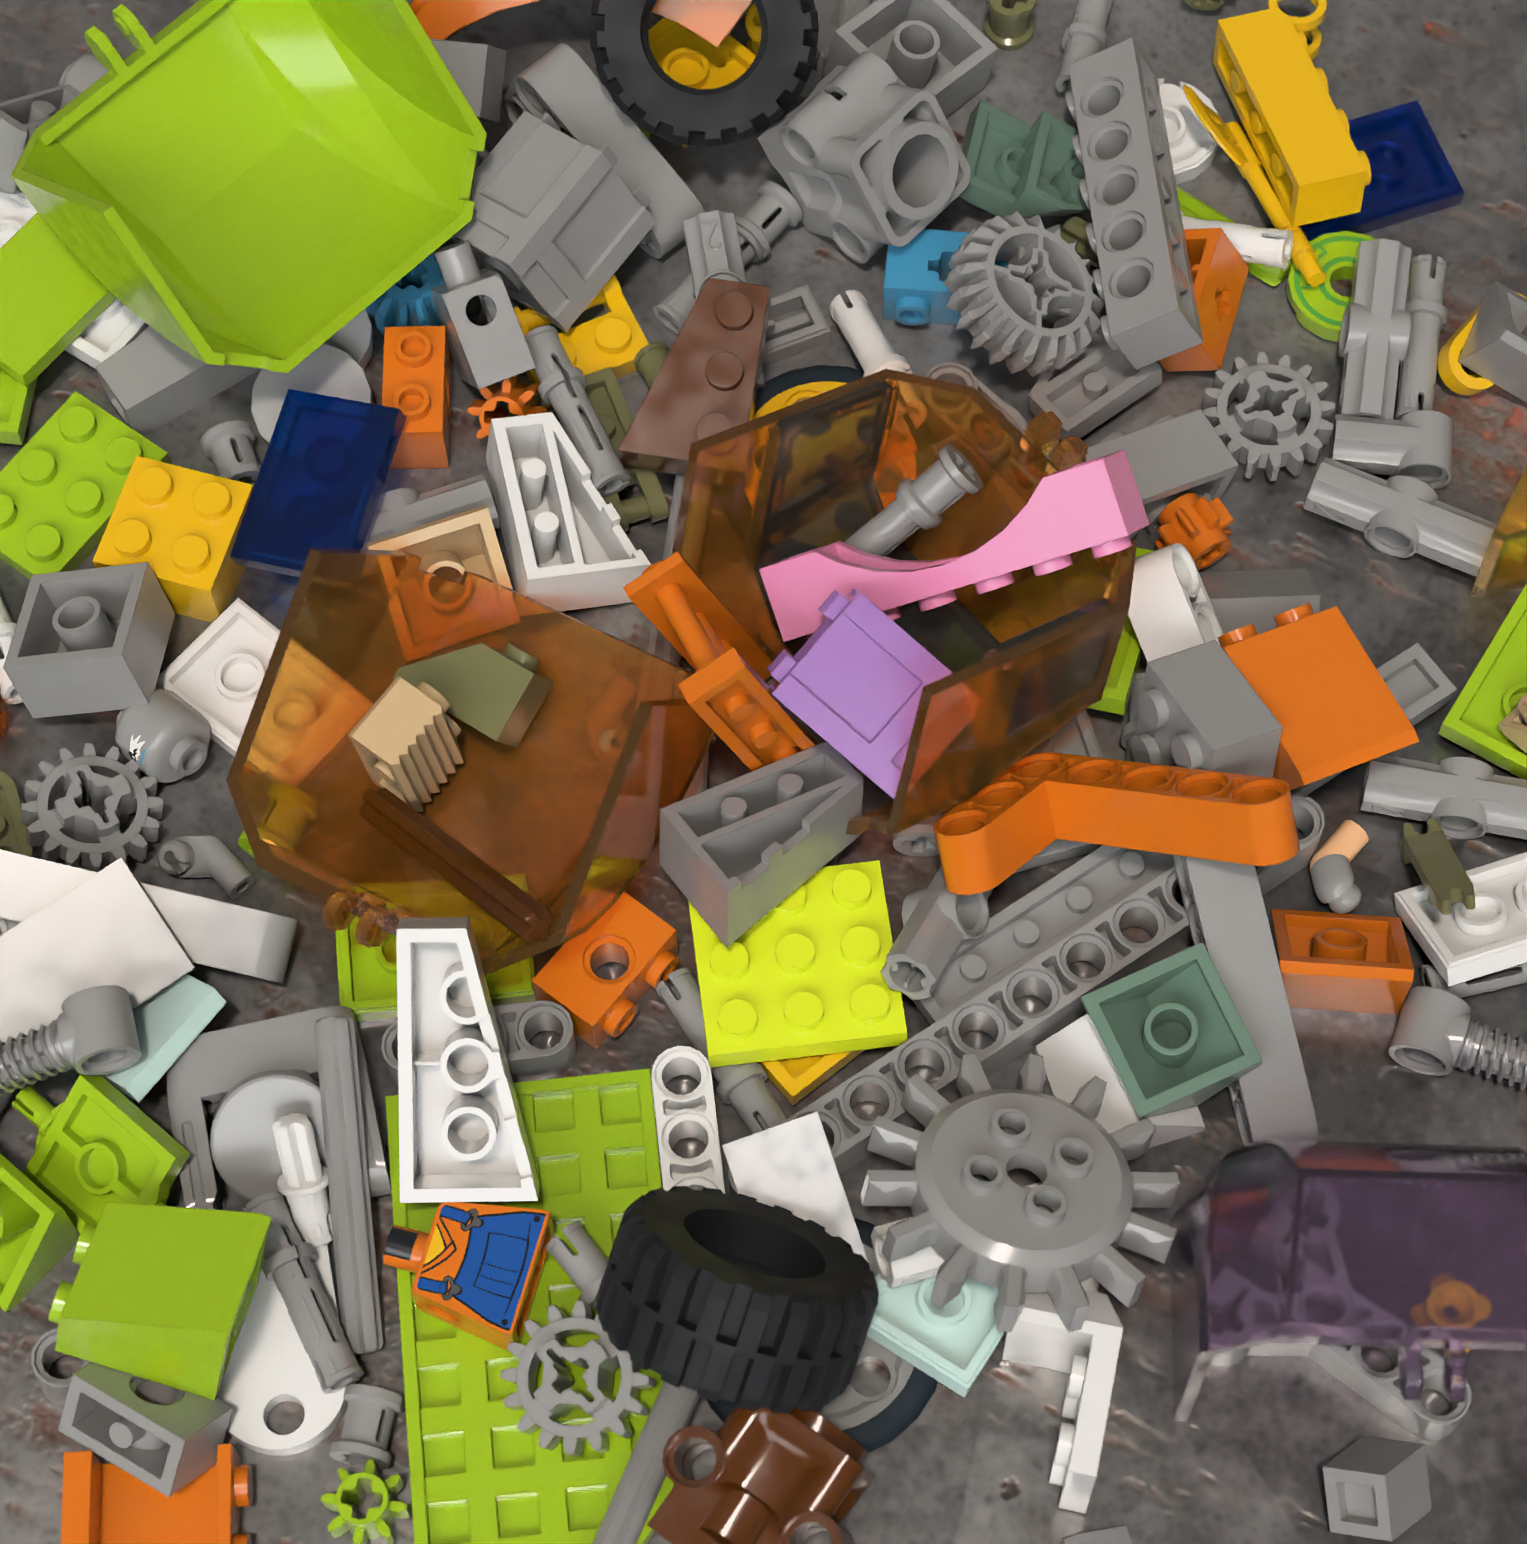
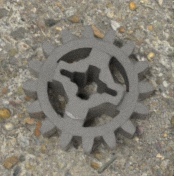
M1258 352L1256 365L1249 366L1239 356L1234 359L1231 374L1219 369L1215 373L1213 387L1206 388L1202 412L1236 462L1240 461L1245 464L1244 477L1251 479L1257 468H1264L1269 480L1276 481L1279 468L1284 466L1294 476L1300 475L1304 458L1310 462L1317 463L1320 460L1323 444H1329L1334 427L1331 422L1336 407L1335 402L1325 401L1328 384L1326 381L1311 384L1309 380L1313 367L1308 364L1301 367L1297 372L1290 369V355L1284 354L1280 358L1278 365L1269 364L1265 352ZM1238 397L1240 402L1238 405H1235L1234 414L1228 416L1227 408L1229 404ZM1306 417L1307 427L1298 436L1296 428L1299 427L1301 418Z
M85 743L83 757L74 758L67 748L60 749L59 766L55 767L42 760L38 764V781L27 780L25 783L24 800L27 802L21 804V824L29 825L27 827L26 839L28 846L33 847L44 844L42 848L43 860L55 862L61 858L66 861L65 865L77 868L85 866L94 872L101 871L102 866L110 865L121 857L126 862V856L128 855L133 859L143 862L147 857V842H157L160 833V822L157 820L162 819L163 799L154 797L157 791L156 777L148 776L139 779L141 776L139 765L133 759L125 765L118 762L119 748L115 746L109 749L105 757L96 756L92 743ZM63 789L66 793L65 797L55 800L54 809L49 811L48 809L53 798ZM135 812L136 815L132 824L121 834L119 825L129 822L130 813Z
M576 1301L572 1317L568 1318L562 1308L556 1305L549 1306L548 1319L550 1324L544 1327L528 1319L524 1326L531 1337L530 1341L526 1346L510 1342L507 1347L514 1356L520 1359L517 1368L501 1370V1378L517 1384V1392L510 1394L503 1400L505 1407L513 1410L524 1409L526 1411L516 1426L520 1432L531 1434L542 1428L538 1446L552 1451L563 1437V1445L567 1455L580 1457L585 1440L589 1441V1444L595 1451L600 1453L609 1451L607 1433L613 1431L628 1439L633 1434L625 1420L628 1414L632 1412L638 1415H647L649 1408L637 1399L638 1391L655 1387L656 1380L639 1373V1366L630 1361L629 1353L627 1351H618L610 1342L608 1333L603 1332L598 1314L593 1320L590 1304L584 1301ZM574 1333H592L600 1336L596 1341L591 1339L584 1347H571L562 1339ZM563 1359L586 1369L583 1374L584 1381L588 1384L586 1389L594 1398L570 1388L574 1381L568 1373L570 1368L564 1363ZM541 1360L544 1363L542 1386L536 1390V1372ZM620 1367L621 1384L618 1395L615 1398L612 1394L613 1372ZM574 1409L584 1410L595 1419L590 1423L573 1426L564 1425L556 1421L560 1416L565 1418Z

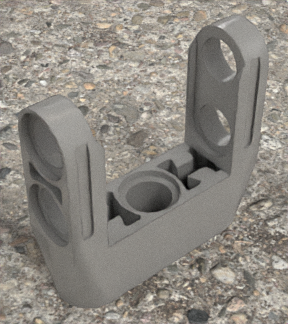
M345 1006L321 1007L199 1034L167 1070L168 1109L173 1138L191 1153L179 1172L186 1208L226 1210L221 1176L214 1164L210 1146L212 1127L210 1117L215 1115L216 1107L230 1089L243 1079L268 1070H304L319 1082L314 1024L318 1019L331 1016L352 1017L355 1024L370 1198L391 1194L390 1170L372 1078L355 1014L351 1008Z

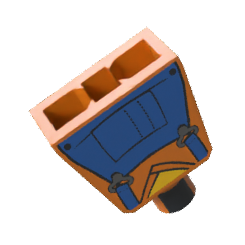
M441 1202L437 1208L429 1233L399 1225L392 1227L385 1245L383 1264L416 1273L411 1293L418 1309L509 1351L507 1347L510 1342L521 1343L525 1330L524 1323L529 1318L548 1256L545 1246L555 1234L551 1213L532 1208L466 1202Z

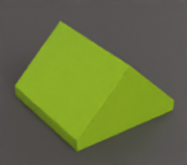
M0 1154V1308L7 1312L15 1308L78 1242L80 1234L64 1209Z

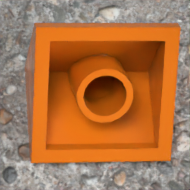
M1271 908L1269 926L1289 1007L1399 1015L1414 977V966L1400 917Z

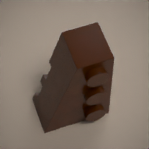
M715 278L707 279L618 448L619 458L624 467L743 484L771 309L770 286Z

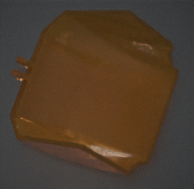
M311 548L226 779L257 866L327 901L322 909V921L325 923V926L335 931L337 929L345 930L356 916L359 917L360 920L356 925V939H358V943L368 948L379 946L389 933L396 936V929L401 918L469 917L484 975L559 946L585 933L616 903L647 861L660 840V809L683 799L715 732L690 707L678 687L679 683L694 673L484 576L469 571H464L459 582L420 570L419 566L422 559L417 555L404 551ZM510 642L539 658L541 662L536 671L554 681L517 748L491 739L446 712L445 714L454 720L461 729V733L456 737V740L463 753L464 763L455 764L456 773L447 774L448 782L439 784L440 792L431 793L432 802L423 803V812H419L552 912L554 919L548 926L551 934L543 942L534 939L530 943H525L361 817L359 810L365 803L362 798L363 793L368 789H373L377 792L381 788L370 779L371 777L365 770L366 767L363 766L364 763L360 760L361 758L355 751L356 748L350 741L351 738L347 735L394 681L392 678L399 667L479 643H484L503 651L506 644Z

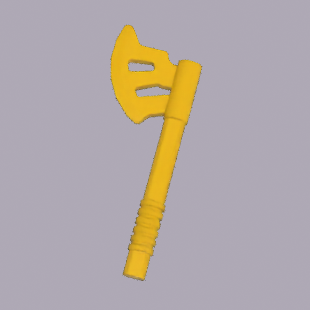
M1189 86L1182 87L1195 114L1219 147L1234 162L1242 177L1248 181L1275 229L1292 231L1293 249L1291 260L1296 269L1301 271L1307 283L1312 287H1317L1324 283L1327 275L1318 262L1317 254L1300 226L1292 227L1268 176L1263 170V165L1240 125L1234 121L1225 124L1216 112L1202 102L1192 88Z

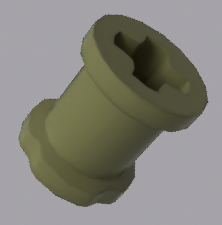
M985 0L990 11L984 18V35L1001 50L1013 51L1029 44L1034 36L1035 21L1032 12L1036 8L1037 0Z

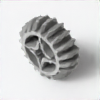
M1018 212L1006 215L1004 218L997 215L993 219H988L978 229H973L962 239V244L953 253L952 259L948 263L952 271L948 274L944 285L953 292L946 307L961 314L956 329H968L974 337L970 349L983 346L989 351V365L1005 359L1010 374L1026 369L1032 377L1047 370L1053 372L1056 369H1062L1086 351L1088 344L1092 342L1091 338L1096 335L1098 328L1101 326L1098 316L1105 303L1095 295L1098 291L1094 278L1089 276L1088 273L1093 259H1081L1075 251L1078 240L1071 242L1063 240L1060 233V224L1045 229L1039 214L1024 220ZM995 261H1007L1008 265L1001 267L995 265ZM1044 320L1054 323V328H1043L1042 322Z

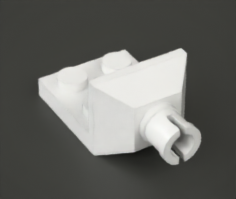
M1093 1277L1081 1282L1090 1304L1081 1330L1067 1331L1056 1311L1049 1292L1025 1293V1303L1022 1312L1012 1331L1006 1334L1002 1360L1070 1374L1061 1417L1074 1419V1424L1061 1423L1049 1483L1062 1486L1058 1508L1084 1514L1086 1513L1097 1477L1123 1333V1326L1107 1294L1099 1293V1282Z

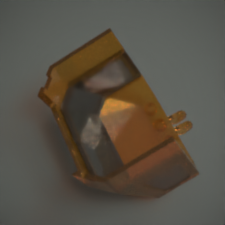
M884 369L691 443L672 554L679 551L773 660L783 649L794 656L808 640L807 635L783 641L759 569L837 541L844 542L896 499L895 492L901 481L905 478L914 480L940 458L939 450L946 444L954 446L968 459L979 474L984 485L983 489L976 495L967 493L942 514V523L936 528L928 530L918 529L886 557L897 560L935 561L971 553L993 539L1011 523L1027 505L1042 478L1064 468L1086 462L1085 455L1088 454V447L1078 436H1067L1058 444L1061 435L1059 431L1062 429L1061 425L1063 423L1052 411H1042L1031 419L1030 423L1026 425L1025 435H1023L975 387ZM1052 450V454L1049 456L1051 459L1049 460L1046 456ZM1131 538V547L1099 558H1094L1091 547L1070 553L1072 565L1044 575L1035 576L1032 565L1012 571L1014 583L989 592L977 594L974 583L954 589L957 600L921 612L917 601L898 607L901 617L893 621L953 674L923 686L895 800L850 820L846 834H862L870 829H879L881 834H897L969 800L1087 707L1101 700L1130 607L1137 546Z

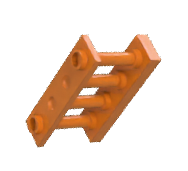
M679 551L665 560L650 565L643 571L641 576L623 587L628 598L696 670L693 675L678 684L687 703L751 771L819 744L793 713L771 694L772 690L764 682V680L771 676V672L767 667L772 663L773 659Z

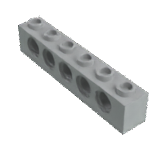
M1129 38L1068 65L1072 90L1066 92V101L1070 113L1078 125L1079 133L1073 135L1072 141L1076 155L1085 170V178L1080 179L1079 187L1084 202L1091 211L1092 223L1086 225V232L1090 245L1098 257L1100 267L1093 271V278L1097 291L1106 306L1107 315L1102 316L1100 319L1102 332L1109 347L1113 351L1120 349L1134 368L1139 369L1202 344L1203 337L1157 73L1134 39Z

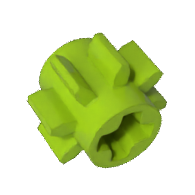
M371 1459L367 1461L364 1472L350 1475L342 1467L337 1469L341 1484L336 1494L327 1493L321 1495L324 1507L331 1511H338L340 1514L327 1527L332 1537H341L349 1530L353 1534L354 1544H367L368 1540L382 1537L388 1544L395 1543L390 1530L395 1518L405 1519L409 1518L411 1514L408 1505L401 1501L392 1500V1497L398 1494L404 1486L399 1474L392 1475L383 1482L379 1478L374 1460ZM373 1493L380 1507L369 1508L366 1513V1519H358L352 1505H362L366 1494Z

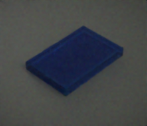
M1418 100L1348 121L1350 137L1357 151L1363 150L1366 153L1371 168V182L1364 188L1361 211L1355 214L1302 225L1300 228L1309 242L1327 233L1350 231L1365 234L1461 204L1464 191Z
M288 389L230 558L240 566L350 587L406 421L402 411L393 407Z

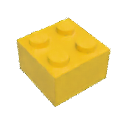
M136 455L93 558V564L95 568L148 562L176 614L213 623L230 606L264 521L254 487L244 482Z

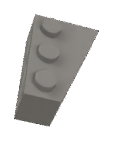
M825 741L660 809V866L727 948L860 836L864 779L842 754Z

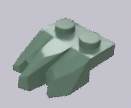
M980 100L969 116L962 144V151L971 169V179L967 188L958 197L966 200L973 206L980 207L1001 218L1018 212L1025 219L1032 218L1038 214L1040 217H1055L1089 210L1079 187L1080 179L1085 178V170L1076 155L1072 141L1073 135L1079 133L1078 129L1044 111L1031 126Z

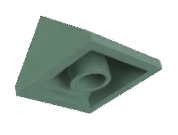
M1203 942L1081 997V1002L1139 1120L1198 1106L1260 1066L1263 1062Z

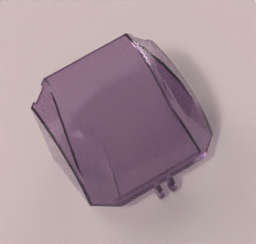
M1294 1140L1253 1141L1231 1149L1172 1217L1170 1226L1177 1229L1171 1245L1173 1421L1187 1422L1213 1355L1268 1343L1398 1347L1401 1395L1404 1400L1419 1401L1420 1391L1423 1389L1424 1384L1420 1348H1443V1388L1449 1402H1465L1467 1389L1466 1349L1527 1351V1151L1521 1147Z

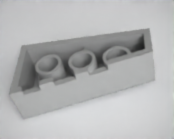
M1201 409L1178 417L1174 414H1168L1155 420L1146 428L1128 434L1123 431L1115 432L1105 437L1096 445L1076 452L1074 449H1065L1053 455L1047 462L1026 469L1017 466L1001 473L991 484L989 495L964 551L966 554L971 553L1001 533L1027 505L1042 478L1064 468L1123 449L1126 451L1150 524L1146 527L1151 534L1157 532V529L1162 526L1158 521L1162 510L1169 503L1184 494L1196 493L1199 498L1205 496L1208 502L1216 497L1221 500L1239 465ZM1139 530L1129 535L1130 540L1139 532ZM1091 547L1070 553L1072 562L1074 563L1086 554V551L1091 550ZM1032 565L1012 571L1014 583L990 591L995 600L998 601L1009 596L1010 587L1035 576ZM1068 567L1057 570V572H1060Z

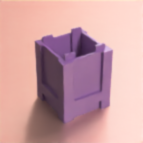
M852 588L844 597L841 593L834 590L818 608L827 618L794 656L783 649L767 667L771 672L770 675L774 678L768 686L772 690L771 694L894 799L915 772L961 719L969 713L981 697L862 593Z

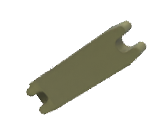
M1429 818L1427 820L1425 834L1416 833L1411 823H1405L1403 825V839L1398 840V845L1405 864H1413L1425 886L1428 902L1444 915L1451 913V905L1455 902L1463 903L1468 910L1475 909L1473 884L1436 819Z

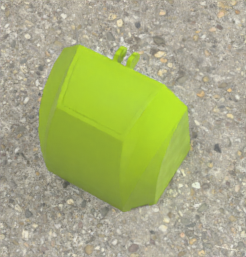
M199 0L152 38H150L135 15L121 3L112 10V17L117 28L136 50L123 60L112 46L109 37L103 31H100L94 25L85 31L84 38L87 45L91 48L97 60L109 72L34 130L11 174V178L39 215L80 262L122 303L171 343L206 364L220 366L229 364L288 373L472 220L475 202L469 200L473 174L477 151L484 152L487 133L406 0Z

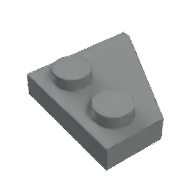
M1100 313V315L1098 316L1099 320L1101 319L1102 316H1105V315H1103L1102 313ZM1101 326L1098 328L1096 335L1091 338L1092 342L1088 344L1086 351L1062 369H1056L1053 372L1047 370L1040 374L1028 395L1030 411L1067 446H1070L1162 383L1161 366L1154 362L1135 369L1120 349L1113 351L1109 347Z

